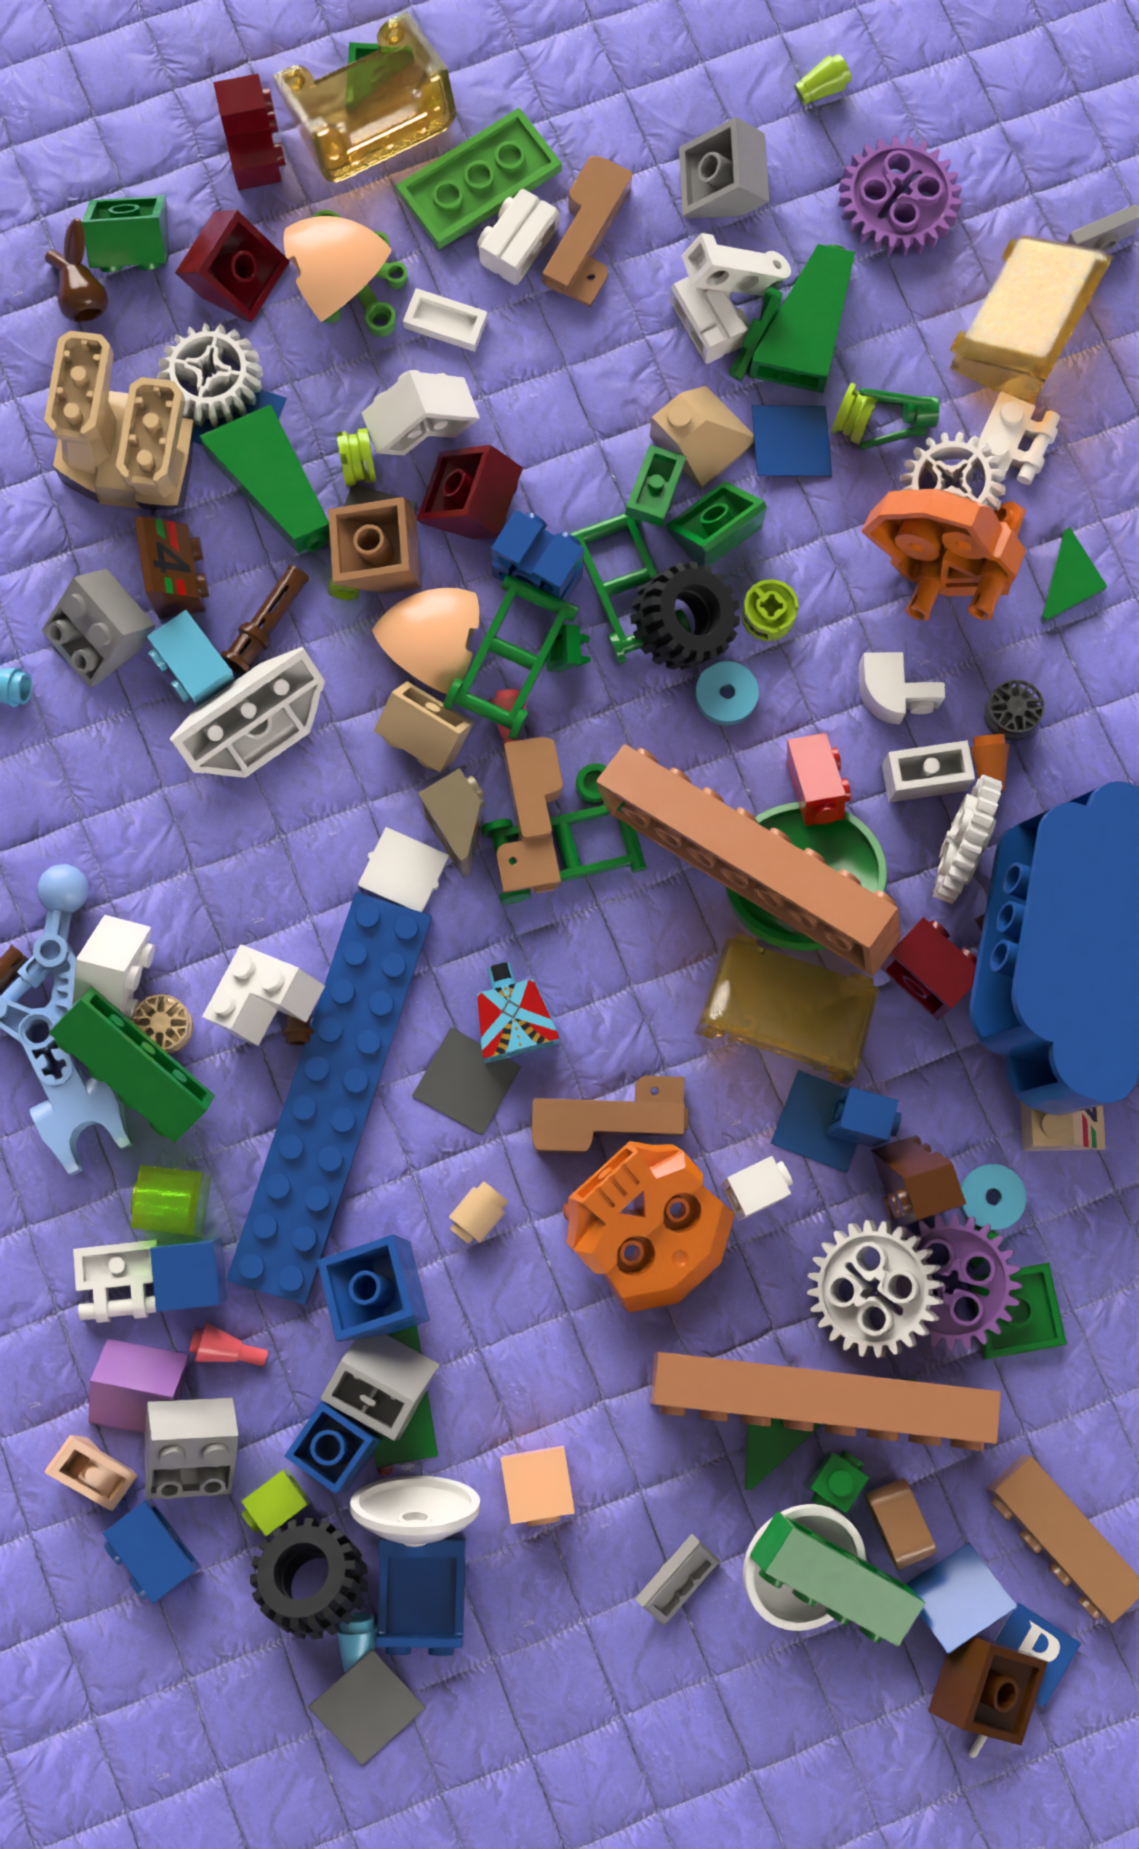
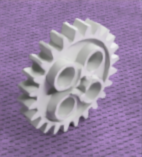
M981 775L975 787L972 788L971 794H966L940 850L939 858L941 861L937 870L938 876L934 882L933 897L953 904L957 900L958 895L961 894L963 886L968 885L971 881L976 867L984 854L982 852L985 848L987 849L995 827L996 820H994V816L998 807L997 802L1001 796L1002 781Z
M865 1220L863 1232L857 1223L848 1224L849 1237L842 1231H835L834 1237L837 1245L823 1242L821 1246L828 1255L826 1258L813 1257L812 1259L821 1267L820 1272L808 1273L810 1279L818 1282V1287L808 1290L807 1295L819 1297V1303L815 1304L810 1310L811 1312H823L825 1315L818 1324L819 1328L828 1326L834 1328L829 1337L831 1341L845 1337L843 1350L845 1351L852 1350L858 1343L859 1356L862 1357L868 1356L872 1346L877 1358L885 1357L887 1345L894 1355L902 1353L901 1341L908 1347H915L917 1342L913 1333L915 1332L922 1336L928 1335L930 1332L924 1325V1320L937 1321L939 1318L930 1310L931 1305L943 1304L941 1298L933 1295V1289L944 1286V1282L932 1280L931 1274L940 1269V1265H927L925 1261L933 1251L931 1249L920 1251L916 1249L921 1240L920 1236H913L906 1241L907 1228L904 1226H899L891 1234V1222L882 1221L878 1232L873 1220ZM871 1247L877 1249L881 1258L880 1264L875 1270L868 1268L865 1263V1254ZM851 1262L867 1281H880L877 1287L878 1291L902 1307L903 1314L899 1315L883 1296H871L872 1286L858 1275L853 1274L847 1268V1264ZM901 1275L907 1276L912 1283V1292L907 1298L901 1297L896 1290V1282ZM844 1279L849 1280L854 1287V1295L848 1302L843 1300L839 1294V1285ZM875 1307L882 1309L886 1317L885 1325L880 1330L874 1328L870 1322V1313Z

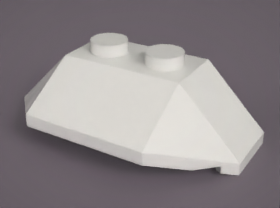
M302 647L258 664L197 706L170 737V740L194 773L246 778L310 733L325 680Z

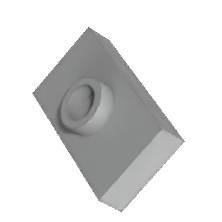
M1134 204L1072 231L1062 250L1067 262L1069 263L1096 250L1100 253L1108 251L1120 240L1134 235L1139 226L1138 204Z
M691 1534L673 1556L662 1565L659 1572L639 1593L635 1600L661 1624L665 1625L717 1566L720 1559Z

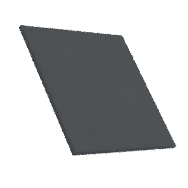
M450 1028L412 1096L483 1135L521 1066L507 1058L485 1064L481 1044Z
M373 1649L308 1706L311 1712L361 1765L366 1763L426 1708Z

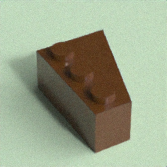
M915 1135L871 1149L886 1196L882 1197V1205L888 1220H895L897 1228L945 1213L966 1204L952 1162L938 1151L930 1153L932 1152L931 1146L927 1143L922 1144L919 1136Z

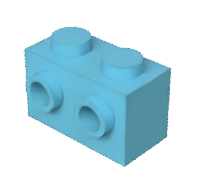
M184 610L147 636L153 648L148 652L150 658L161 672L168 668L176 679L170 684L184 703L191 699L197 707L236 680L232 670L187 610Z

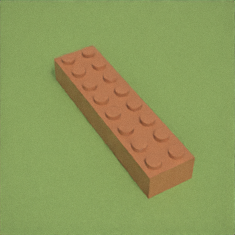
M624 744L596 780L605 807L610 811L609 815L624 821L638 833L874 977L901 939L898 907H896V902L890 896L879 890L873 893L861 886L860 880L847 870L840 869L838 872L826 865L825 859L814 850L806 848L803 851L791 844V839L782 831L776 828H771L769 831L759 825L757 819L747 810L740 807L734 810L724 804L723 798L712 789L704 787L701 790L691 784L688 776L682 771L673 767L668 770L659 765L658 760L647 750L638 748L636 751ZM623 801H625V804L621 808L623 813H621L619 810H616L620 806V804Z
M654 1352L649 1403L658 1405L657 1413L685 1417L686 1408L699 1409V1418L728 1422L729 1413L742 1414L741 1423L770 1426L771 1418L783 1419V1427L788 1429L813 1431L814 1423L825 1424V1432L831 1434L856 1436V1428L867 1429L866 1437L898 1441L899 1433L909 1434L908 1442L941 1446L942 1438L951 1439L950 1447L984 1451V1443L997 1444L1001 1391Z

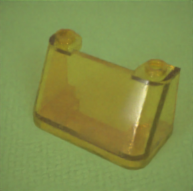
M408 11L387 20L380 27L377 34L379 50L314 81L308 68L302 65H295L273 75L276 89L316 166L325 180L329 182H339L445 131L454 122L456 108L448 69Z
M1023 234L1018 241L1012 238L1001 257V260L1005 261L1006 264L967 333L960 330L951 346L950 352L956 355L950 368L998 393L1002 391L1034 405L1113 257L1097 249Z
M736 934L734 939H726L694 1033L710 1039H714L715 1035L724 1037L725 1033H729L726 1041L732 1043L739 1041L813 1066L812 1070L818 1072L826 1066V1072L830 1073L829 1079L846 1085L851 1083L856 1078L861 1064L879 995V989L873 986L874 979L859 973H851L849 977L759 947V942L756 939L746 935Z

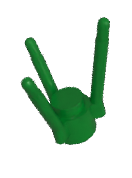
M862 388L859 391L862 396L878 399L877 403L903 406V422L910 423L911 426L908 429L863 441L859 444L860 449L876 447L911 436H926L927 427L937 426L940 412L937 396H912Z

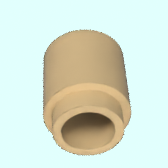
M483 1181L478 1188L473 1187L450 1214L449 1218L454 1222L450 1230L468 1245L473 1239L481 1243L505 1214L503 1209L508 1204V1201Z

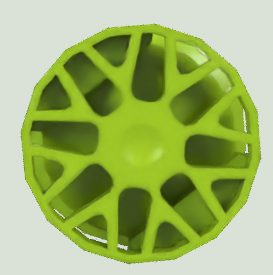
M851 382L830 433L836 435L838 431H843L844 435L850 437L851 442L859 445L878 399L860 395L859 391L855 390L856 384Z
M358 429L356 434L348 435L346 431L336 433L346 487L354 486L360 480H365L366 483L377 482L368 429Z
M770 579L758 582L746 594L741 613L744 627L749 634L759 640L776 641L783 638L793 628L799 609L798 598L793 589L782 581ZM756 632H761L762 636L757 635Z

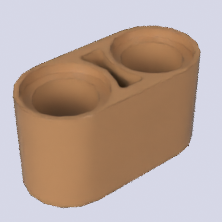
M903 1477L864 1495L887 1552L898 1571L937 1554L935 1543L916 1499Z

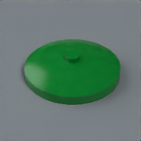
M794 802L768 809L755 817L758 821L757 823L769 831L771 828H776L785 833L791 839V844L804 851L806 848H809L820 854L825 859L826 865L838 872L840 869L849 871L860 880L861 886L874 893L876 890L885 893L887 868L882 847L872 831L849 812L845 811L844 819L835 820L829 824L805 826L799 804ZM725 886L726 896L733 913L746 929L761 940L790 950L813 951L825 949L819 943Z

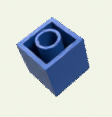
M222 1237L159 1243L150 1248L156 1312L215 1306L222 1304L228 1299Z
M321 1402L284 1457L335 1494L348 1492L383 1438L355 1418L326 1402Z

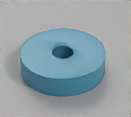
M732 661L717 662L706 668L700 675L695 689V702L700 713L708 721L721 726H732L745 721L754 711L759 696L758 683L752 672L745 666ZM725 688L730 689L734 696L730 699H725L720 695V691Z
M998 1164L980 1166L969 1172L960 1184L966 1201L965 1205L960 1206V1210L967 1220L971 1216L976 1218L975 1227L982 1228L986 1224H990L992 1231L1005 1229L1017 1222L1024 1212L1026 1206L1024 1184L1014 1171ZM988 1190H993L998 1194L999 1200L996 1205H991L987 1202L986 1193Z

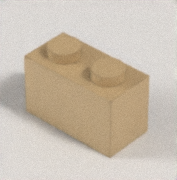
M407 681L391 692L374 728V732L384 737L385 742L390 746L403 749L416 757L418 762L424 767L442 772L455 761L474 722L454 709L450 711L444 708V703Z

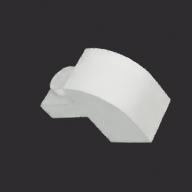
M903 652L863 653L858 665L860 695L866 708L875 717L887 723L901 724L906 715V709H910L912 714H929L934 712V709H939L945 699L944 682L905 683Z

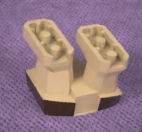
M68 331L58 338L44 417L48 429L55 438H58L53 467L60 480L71 489L100 504L150 510H168L185 507L192 466L195 423L193 419L182 418L185 398L181 389L174 381L141 377L130 385L129 393L109 391L114 353L103 335Z

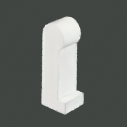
M701 233L681 255L692 287L764 296L767 289L770 287L777 289L791 274L789 263L777 252L768 251L760 253L717 245L714 235Z

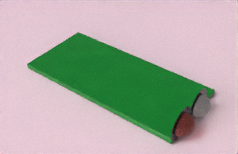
M417 1325L392 1334H386L421 1353ZM428 1390L425 1392L400 1440L394 1441L370 1427L372 1431L383 1438L374 1452L376 1468L380 1467L377 1471L383 1476H388L392 1473L394 1469L393 1464L398 1465L401 1463L400 1467L402 1470L409 1472L415 1469L417 1462H414L415 1460L419 1461L420 1459L438 1456Z

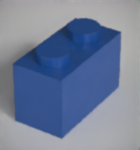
M849 1087L835 1096L826 1135L872 1148L889 1141L890 1136H896L900 1126L902 1113L896 1111L899 1100Z
M152 1499L143 1501L102 1533L108 1541L104 1544V1547L109 1556L117 1565L124 1563L133 1577L129 1579V1582L134 1591L142 1600L149 1598L153 1604L201 1568Z

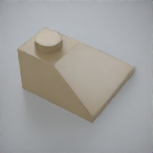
M707 386L678 394L651 418L649 436L660 448L686 456L683 472L701 490L754 445V434Z

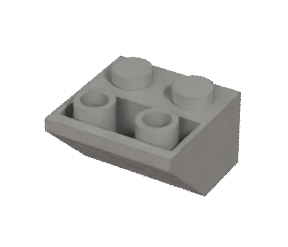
M106 568L73 577L41 631L91 688L138 653L147 640V636L151 634L156 625Z
M388 1335L356 1339L340 1361L320 1399L394 1441L400 1440L441 1364Z
M233 1397L147 1402L145 1422L146 1500L231 1494L239 1437Z

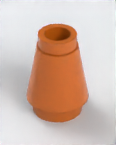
M1005 734L973 737L974 747H970L978 779H980L981 775H986L1002 781L1001 791H1005L1010 744L1006 743Z

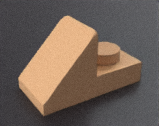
M75 1435L69 1436L45 1470L47 1475L112 1512L137 1478V1474L131 1468L100 1451L89 1438Z

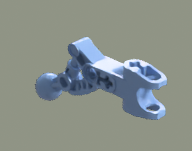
M61 864L46 870L41 875L37 884L38 898L42 906L47 909L44 935L35 942L33 947L34 955L17 971L20 976L0 996V1028L21 1042L48 1097V1100L30 1108V1114L42 1140L56 1155L68 1175L73 1176L83 1171L76 1142L79 1134L88 1126L103 1125L120 1149L125 1150L133 1146L134 1143L128 1128L124 1104L118 1098L117 1093L105 1082H100L93 1077L86 1080L76 1057L58 1048L55 1038L50 1034L42 1043H34L32 1039V1032L37 1025L47 1023L51 1030L73 1004L77 956L73 953V949L67 941L71 915L86 902L89 886L84 873L77 867ZM53 972L54 987L51 1000L45 1008L30 1009L15 1003L31 986L36 989ZM52 1052L57 1061L66 1065L61 1069L63 1075L61 1078L50 1075L55 1070V1065L52 1059L45 1054Z

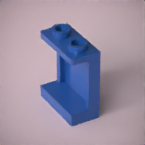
M380 1537L378 1547L380 1570L376 1647H385V1654L409 1655L411 1654V1647L428 1648V1655L433 1656L454 1655V1648H462L464 1640L466 1538L447 1537L423 1546L410 1547Z

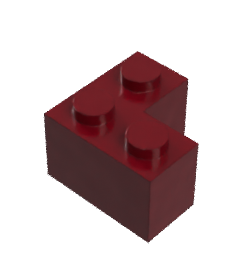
M259 73L213 82L237 189L244 190L282 182L279 167L286 166L281 142L273 143L272 133H277L279 130L270 88L262 89Z

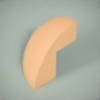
M320 216L304 219L288 226L284 231L283 240L286 258L290 259L298 268L299 277L296 279V284L320 322L330 317L360 292L380 270L392 250L381 237L367 227L339 217Z
M437 588L416 593L391 607L373 627V635L381 648L401 668L426 685L447 695L456 678L464 680L473 656L472 652L467 650L470 643V636L479 627V602L477 594L458 588Z

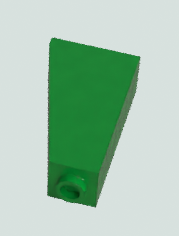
M817 244L754 352L749 374L750 378L820 393L824 392L854 260V251L846 250L844 247L836 244L827 246Z
M271 404L200 435L209 459L297 553L305 550L308 552L316 551L327 544L330 539L329 521Z

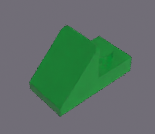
M649 445L627 503L625 515L662 527L667 512L671 510L686 456Z

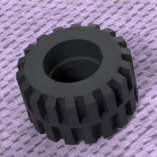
M688 562L684 565L680 563L647 580V583L642 585L637 591L639 597L633 599L631 606L636 610V613L630 615L631 624H636L637 627L633 635L635 640H642L644 645L641 647V650L645 655L651 652L653 654L652 661L658 665L666 662V668L674 670L678 667L681 670L689 669L717 657L729 648V642L734 641L737 632L733 628L740 624V617L735 615V611L740 609L738 600H732L730 594L734 593L731 585L725 586L723 584L724 576L719 572L714 575L711 574L712 567L705 564L698 567L697 562ZM676 599L681 600L690 608L695 620L694 634L686 631L679 623L675 613Z
M305 1518L304 1525L297 1519L287 1522V1530L283 1531L278 1527L271 1532L275 1538L270 1543L265 1539L259 1546L264 1551L262 1556H254L252 1566L257 1570V1573L250 1575V1585L257 1589L252 1593L254 1601L261 1606L260 1610L267 1618L287 1633L290 1632L298 1638L305 1639L308 1634L313 1639L323 1638L324 1630L334 1635L340 1631L338 1624L344 1621L349 1625L354 1619L350 1614L353 1608L356 1607L361 1610L364 1600L359 1596L360 1592H367L368 1581L362 1577V1575L368 1573L366 1563L361 1559L363 1555L331 1523L323 1520L320 1524L315 1518ZM326 1558L328 1561V1576L322 1588L309 1598L294 1600L291 1593V1585L297 1570L304 1563L312 1559Z

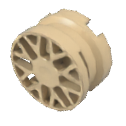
M159 994L146 998L137 1006L132 1017V1022L168 1054H174L183 1049L192 1037L194 1029L192 1016L187 1008L173 996Z

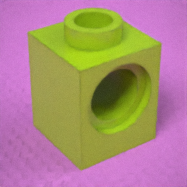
M286 1468L241 1501L246 1508L242 1512V1516L256 1534L262 1531L265 1536H268L273 1530L282 1526L312 1503V1501L289 1469Z

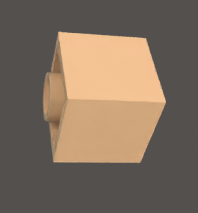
M564 1446L501 1457L511 1524L526 1522L527 1526L549 1524L561 1521L560 1516L575 1513Z

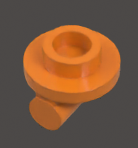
M1006 502L1001 505L999 510H994L999 522H1006L1018 537L1026 510L1015 502Z

